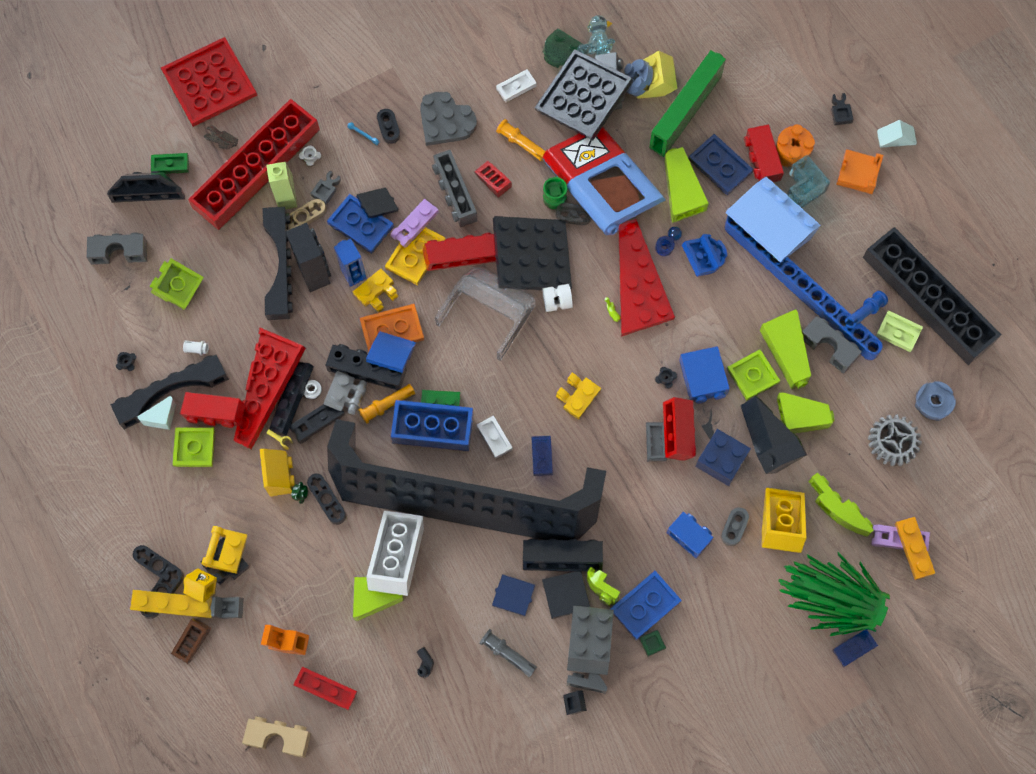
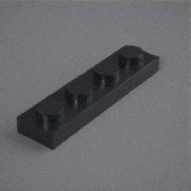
M299 362L285 387L269 430L278 435L287 436L314 368L310 363Z

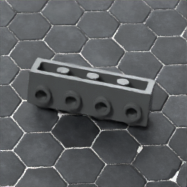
M451 150L433 155L434 164L432 169L435 175H439L440 180H438L441 191L445 190L446 192L445 200L448 207L451 206L453 209L451 214L454 222H458L460 228L477 222V211Z

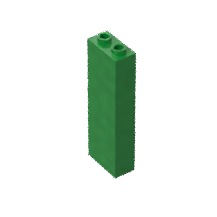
M710 50L652 130L649 149L665 157L666 153L674 145L721 79L726 58L720 53Z

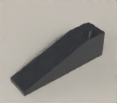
M758 396L740 405L756 455L766 474L778 473L807 456L799 437L792 433L786 427V424L780 421Z

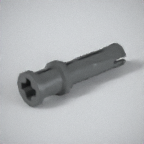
M491 629L486 632L479 643L491 649L494 655H500L529 678L537 668V666L506 645V640H501L495 636Z

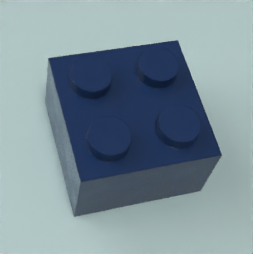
M717 429L699 457L695 467L725 485L730 486L751 448Z

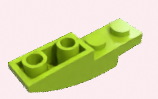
M819 473L811 477L809 483L819 494L815 503L830 518L846 529L866 537L874 531L872 523L861 515L856 503L851 502L849 499L842 503L840 495L836 491H832L828 486V480L824 476H820Z

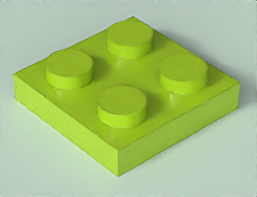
M760 349L727 367L729 374L746 401L780 383V379Z
M175 428L173 466L213 467L215 429Z

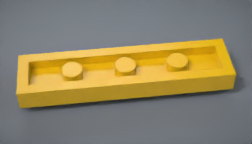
M133 590L130 610L212 619L210 609L212 598L202 603L188 595Z

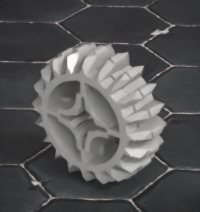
M898 414L894 418L891 415H887L886 419L881 417L879 422L873 424L874 428H871L869 431L871 435L868 436V440L872 442L868 446L874 448L871 452L872 454H878L877 460L884 459L883 464H887L888 461H890L891 467L896 462L899 466H902L903 462L908 464L910 459L916 457L915 453L920 451L918 446L922 444V441L918 439L921 437V434L915 433L918 427L912 428V421L905 422L906 416L899 420ZM888 428L887 437L880 440L881 431ZM909 441L908 451L902 453V444ZM884 447L889 448L892 452H889Z

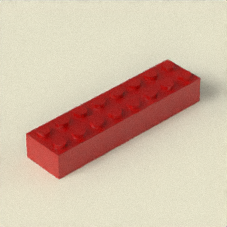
M290 99L188 199L192 209L217 230H220L269 181L267 165L281 162L287 163L320 130L317 119Z

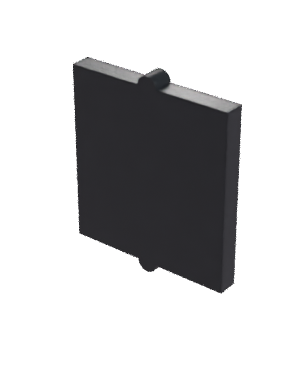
M386 187L360 193L356 196L361 204V209H364L369 219L398 212L399 210L394 202V197H391Z

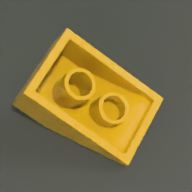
M766 488L762 521V548L801 553L806 541L805 493Z

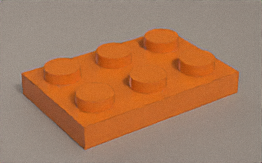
M415 304L360 318L368 352L380 331L414 342L424 340Z

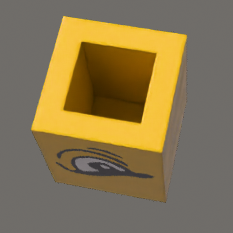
M197 568L184 578L183 593L203 603L215 594L217 577Z

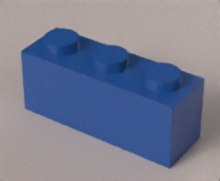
M351 238L347 241H340L334 247L340 270L349 286L352 287L367 279L363 261Z

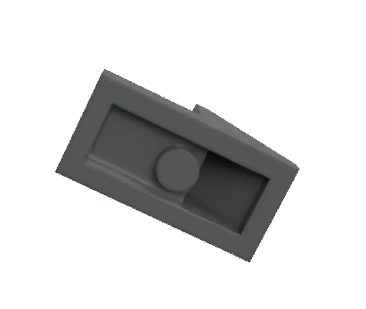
M579 673L568 675L567 686L603 694L607 692V686L599 674L589 673L588 679L584 678L585 675Z

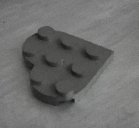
M433 92L423 96L420 112L426 146L461 141L469 138L474 130H476L477 118L469 105H456L448 92Z

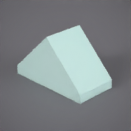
M901 120L877 130L880 148L917 144L914 127Z
M169 396L139 415L138 419L144 426L170 430L176 403Z

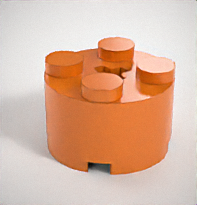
M799 124L785 128L777 139L776 149L781 165L787 168L803 167L809 161L814 148L815 140L812 134Z

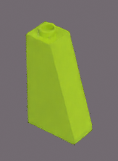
M684 148L670 149L665 155L664 162L671 220L674 223L707 211L709 203Z
M795 309L763 323L760 328L764 340L791 389L795 387L799 389L806 386L811 377L799 315Z

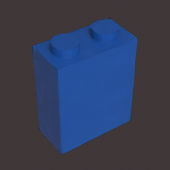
M718 346L680 355L679 362L690 400L696 403H703L710 398L722 399L728 395L730 388Z

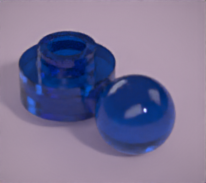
M673 226L669 228L668 236L658 238L655 250L659 255L668 256L673 252L675 247L674 241H678L682 237V230L679 227Z

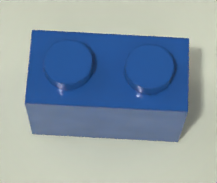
M683 511L671 524L666 533L697 559L714 537L707 527H701L696 523L697 520L690 513L686 514Z

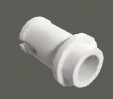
M185 340L183 351L184 353H199L203 356L208 354L209 344L205 343V341L192 342Z

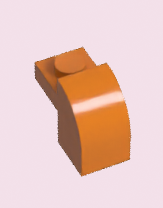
M265 625L260 645L278 652L305 655L310 635L293 630H284L273 625Z

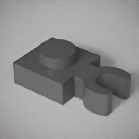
M332 171L327 173L326 181L320 179L310 193L313 198L322 200L325 205H327L336 192L334 186L341 182L339 175L336 179H331L333 176Z

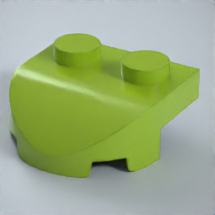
M590 567L587 571V580L591 590L600 597L599 600L607 606H610V604L614 606L619 600L620 592L606 583V573L600 570L595 573V570Z

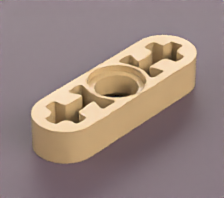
M314 199L290 213L291 219H294L296 226L291 221V224H288V230L304 223L309 225L324 216L326 213L325 203L320 199ZM317 205L321 210H315L314 206ZM299 214H306L307 218L305 221L300 222L297 220V216Z

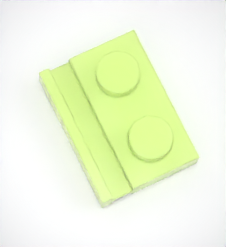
M888 310L876 336L911 352L923 327Z

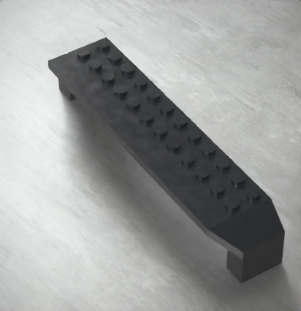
M336 419L327 445L328 471L342 501L541 540H579L597 523L606 477L605 470L587 467L583 489L558 501L363 463L354 452L356 448V427L354 422Z

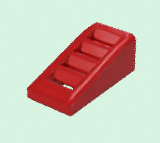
M489 161L474 171L497 198L512 187V182ZM487 167L490 169L484 174L481 173ZM494 173L491 177L487 178L489 174ZM497 177L498 179L492 183L491 181Z

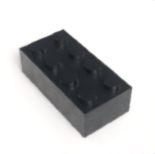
M304 223L285 231L309 292L330 285L329 277H331V273L314 228L310 229L308 224Z

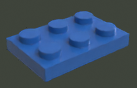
M351 194L346 197L327 220L328 225L347 238H351L353 242L371 254L394 227V223L383 216L369 219L364 209H361L358 199Z
M654 571L611 607L610 610H614V616L637 640L682 600L662 577Z

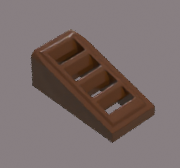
M196 618L191 619L171 654L189 664L209 634L211 627ZM197 627L198 629L202 630V632L199 633L193 628ZM189 634L194 635L198 639L194 640L193 638L189 637ZM185 640L194 646L191 648L184 644ZM183 648L184 650L188 651V656L183 652L179 651V649Z

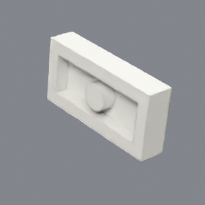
M528 69L498 84L496 89L506 103L536 87V81Z
M494 415L477 424L478 430L495 459L513 450Z

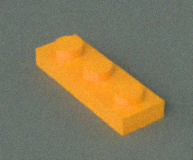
M912 517L896 522L895 526L914 579L917 580L934 575L935 570L916 518Z

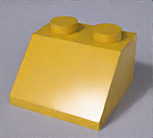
M260 449L263 483L269 496L291 494L292 488L296 484L295 477L291 475L290 468H293L292 456L289 457L287 452L283 450Z

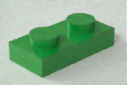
M188 153L151 155V172L159 171L165 174L189 173Z
M422 390L421 403L460 406L461 394L460 392Z

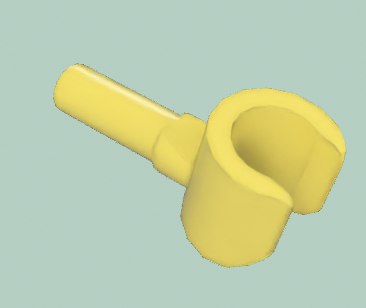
M271 430L267 431L268 435L280 442L283 449L289 450L284 445L285 441L293 443L289 436L282 437Z

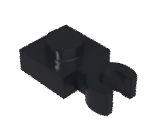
M845 93L841 95L842 100H837L835 94L832 96L831 101L834 106H832L831 112L834 126L853 123L851 105L845 104Z

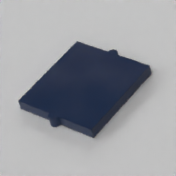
M502 574L498 588H495L496 594L492 606L526 616L529 603L532 602L531 597L535 585Z

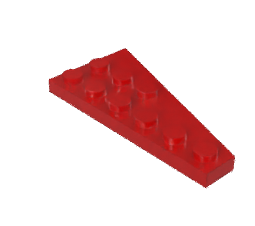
M637 219L621 223L618 230L621 337L675 319Z
M259 328L258 334H260L259 342L255 345L256 355L251 363L245 389L247 394L245 400L242 401L246 404L241 426L236 427L233 440L251 450L306 350L303 345L263 328Z

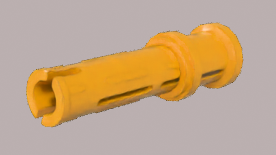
M504 119L499 124L496 130L498 134L501 133L508 138L510 143L515 142L540 162L543 161L542 157L545 150L521 134L519 128L510 125L507 119Z
M408 384L380 401H372L371 405L364 409L360 408L358 411L364 422L368 424L371 419L383 416L384 411L395 406L396 400L404 401L415 395V391L411 384Z

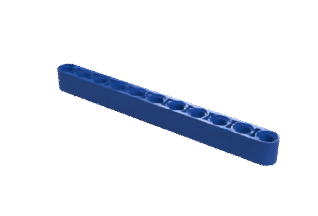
M727 216L724 228L733 239L820 318L825 319L830 327L840 331L849 342L855 343L859 350L862 351L860 354L865 359L874 360L877 358L883 346L882 342L861 323L857 324L854 328L841 325L840 321H845L851 315L843 306L790 258L787 257L782 262H772L770 259L775 257L766 249L759 250L757 246L762 245L752 236L751 238H746L743 234L748 233L740 225L734 226L730 224V222L735 221L730 216ZM784 271H790L792 275H787ZM798 283L805 284L806 288H801ZM812 296H817L820 300H814ZM826 308L832 309L834 313L827 312ZM854 334L861 335L862 339H857ZM868 346L874 347L876 352L870 351Z

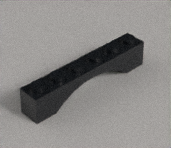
M285 207L262 208L263 227L274 241L279 258L276 279L265 296V316L267 320L290 319V313H293V302H290V295H293V286L289 284V277H292V266H289V259H292L291 248H288L289 240L285 231L288 230V224H291V215L287 213Z
M209 355L197 364H190L184 370L173 372L161 381H154L144 389H137L127 397L116 399L115 403L110 405L119 425L125 430L141 422L138 416L149 410L156 401L169 392L189 386L213 388L229 380L218 356Z

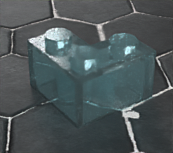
M806 155L792 165L790 175L797 183L790 187L787 195L803 208L827 192L830 181L812 159Z

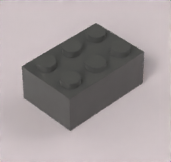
M573 606L567 671L608 675L614 610Z

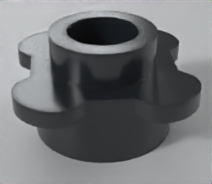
M120 352L116 368L118 370L127 369L128 371H133L135 369L134 360L137 358L134 353Z
M661 367L659 375L655 377V382L665 385L666 388H671L673 380L677 378V373L669 368Z

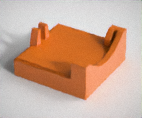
M846 149L836 185L872 194L876 187L884 155L876 153L875 157Z

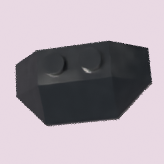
M159 171L125 174L107 192L112 203L185 199L182 188L164 172Z

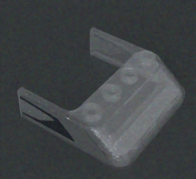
M477 265L459 279L436 314L435 322L440 327L462 292L514 321V326L497 351V360L501 361L533 311L536 300L534 295L526 290L498 289L497 274Z

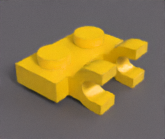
M379 269L353 291L354 296L365 307L371 304L378 313L384 309L382 301L377 298L385 292L392 301L398 297L397 290L392 286L394 284L393 280L382 269Z
M572 372L568 377L567 383L577 390L570 396L565 389L560 387L556 393V398L566 403L563 409L579 420L601 391V387L587 377L581 381Z

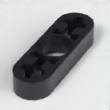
M317 473L309 476L307 485L329 521L335 525L343 523L346 519V513L324 477ZM315 479L317 481H320L319 484L323 489L320 492L315 485L312 486L314 484L313 480ZM323 495H331L332 501L329 504L322 503L321 498ZM334 506L335 510L338 513L342 512L339 514V519H337L336 517L332 518L334 514L330 509L331 507Z

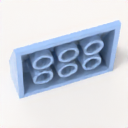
M767 177L757 182L726 211L728 216L779 262H782L810 241L821 226Z

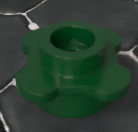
M303 482L295 484L291 492L292 499L303 504L304 499L308 496L307 485H303Z

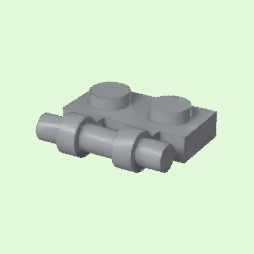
M337 371L323 404L339 411L342 410L343 406L349 408L348 413L354 415L361 405V397L365 395L366 381L360 380L358 385H354V377ZM349 392L354 394L351 399L347 397Z

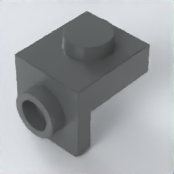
M213 596L210 606L211 616L221 619L242 618L244 598Z

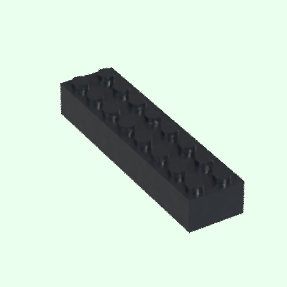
M895 227L866 250L863 259L968 366L990 348L1002 335Z

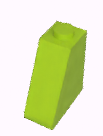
M783 392L778 394L777 404L781 421L786 424V427L792 433L829 429L834 422V413L832 410L830 411L828 404Z
M354 577L353 618L355 621L364 619L404 600V595L368 590L367 577Z

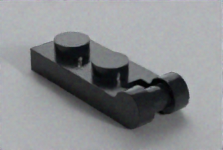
M323 404L291 424L290 430L296 434V439L301 444L335 422L336 419L343 417L345 413L343 410L339 411ZM306 425L308 429L303 432L301 428Z

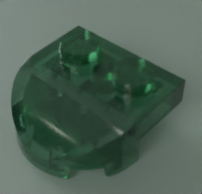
M557 28L547 37L542 52L544 53V60L548 64L559 68L565 64L574 49L584 53L587 46Z

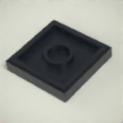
M581 571L542 579L551 619L573 614V606L590 607Z

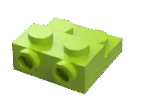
M170 258L169 262L164 261L159 269L162 272L159 279L156 277L153 279L149 286L153 288L150 293L185 310L204 277Z

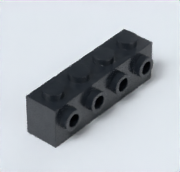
M343 344L338 346L332 345L325 365L328 372L336 373L339 371L357 380H364L368 383L397 391L401 389L407 372L406 366L403 373L366 362L368 354L364 350H351Z
M534 538L523 540V570L588 571L592 567L597 572L603 569V541L595 539L588 541H578L576 539L538 540Z

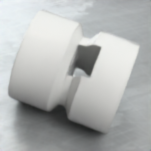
M569 284L559 285L557 289L554 287L542 288L546 312L557 311L558 307L562 310L573 308Z

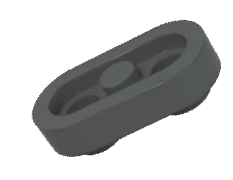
M738 507L733 509L724 526L721 538L728 546H735L740 542L748 524L749 514L744 508ZM740 516L742 518V521H736L735 517ZM728 534H733L735 538L729 539Z

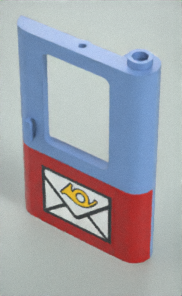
M604 127L601 128L593 141L581 134H577L549 148L543 154L542 159L557 177L566 182L568 191L605 235H614L619 230L621 223L665 201L664 196ZM614 166L619 167L645 197V199L620 212H615L588 181Z

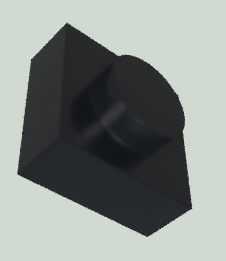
M583 690L563 695L567 715L587 711Z

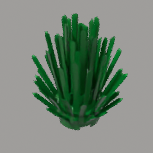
M839 552L838 556L844 561H841L840 567L852 578L832 563L827 562L826 565L808 554L807 558L810 559V565L825 574L795 561L794 565L798 566V569L791 565L784 566L787 572L794 574L791 575V579L794 581L790 583L779 579L780 585L788 589H780L779 591L791 595L793 598L803 600L788 605V607L828 615H809L808 618L820 619L822 622H831L819 623L818 626L811 627L810 630L838 628L839 631L830 634V636H836L866 629L876 632V625H882L888 611L885 602L886 599L890 600V595L880 590L861 561L859 565L866 579Z

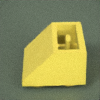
M657 51L643 59L652 66L653 78L650 86L646 85L643 89L645 92L640 96H636V98L661 97L678 89L672 56Z

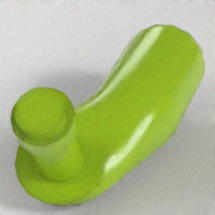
M606 297L605 302L607 303L609 315L615 322L620 321L621 316L615 311L614 303L610 302V299Z

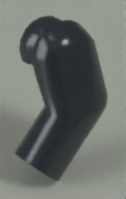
M423 647L416 652L422 660L417 674L419 677L426 678L432 672L434 661L427 649Z

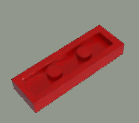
M305 667L301 668L293 684L299 689L348 711L358 693L356 690Z

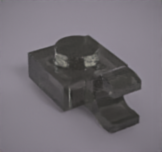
M213 125L206 128L211 132V134L204 135L206 140H212L220 148L226 150L237 146L239 139L226 131L221 132Z

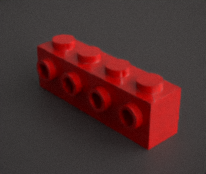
M484 233L481 236L467 235L459 239L451 237L445 239V241L430 240L424 244L422 250L427 271L496 262L494 234Z

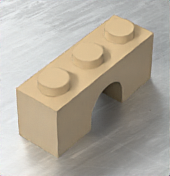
M256 716L254 720L248 719L242 744L266 749L268 740L272 736L280 735L284 740L283 753L305 758L311 735L310 732L306 731L307 727L295 725L294 728L286 727L287 723L275 721L274 724L266 723L267 719Z

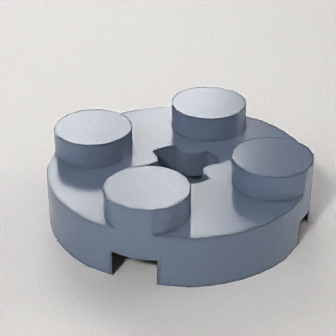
M642 59L626 65L624 69L625 75L633 79V83L627 90V93L633 96H640L645 92L643 89L646 85L650 86L652 82L653 68L647 61Z
M934 381L933 383H926L916 394V409L923 416L932 420L940 421L947 417L953 411L956 404L952 389L943 382ZM938 397L940 404H933L931 398Z

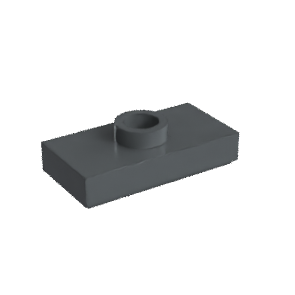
M646 422L647 462L667 461V458H665L664 422Z

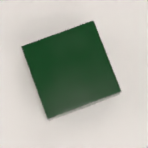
M658 630L639 638L647 657L666 649Z

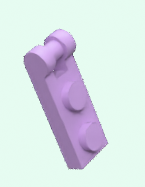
M424 199L391 232L390 236L394 240H399L400 244L406 248L439 213V210ZM405 231L408 235L404 236L402 233Z
M873 525L874 538H872V546L904 550L896 527ZM920 531L928 551L930 532ZM882 533L888 534V540L882 539Z

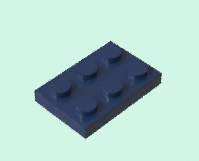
M715 134L688 157L689 161L726 195L730 194L754 170Z

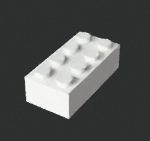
M390 511L383 512L367 573L368 590L408 596L424 531L423 516Z

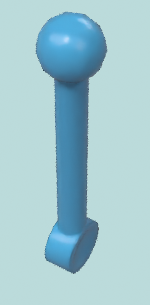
M352 122L348 123L347 127L350 130H355L371 140L375 145L380 143L377 138H373L358 129Z

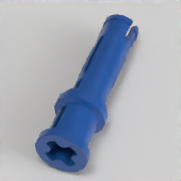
M876 291L871 298H867L864 301L862 307L845 319L846 326L854 328L870 314L877 313L880 307L887 305V295L882 291Z

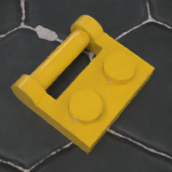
M213 526L207 554L201 564L206 567L237 574L248 536L247 534ZM220 536L225 537L219 561H215L213 558Z

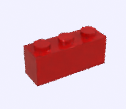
M769 124L749 128L746 136H744V143L746 147H749V160L755 167V179L760 181L767 177L772 182L781 181L784 172Z
M186 392L180 414L189 423L197 424L200 421L210 426L222 424L224 427L233 428V426H241L246 404L239 398Z
M673 397L664 401L665 458L685 461L695 457L693 400Z

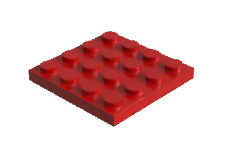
M225 37L161 67L166 80L192 127L258 96Z

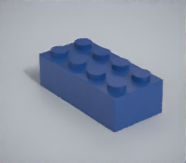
M396 400L391 430L392 444L469 451L474 416L473 408Z

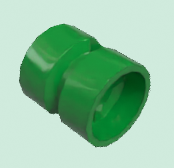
M559 177L549 178L543 185V202L548 208L553 210L562 208L567 201V184Z

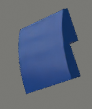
M380 331L370 348L366 362L403 373L407 361L411 358L416 342Z

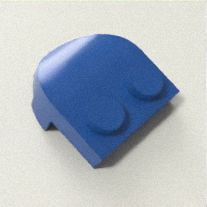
M703 234L698 239L684 241L682 244L697 277L715 273L724 264L727 257L725 245L722 241H716L711 238L710 234Z

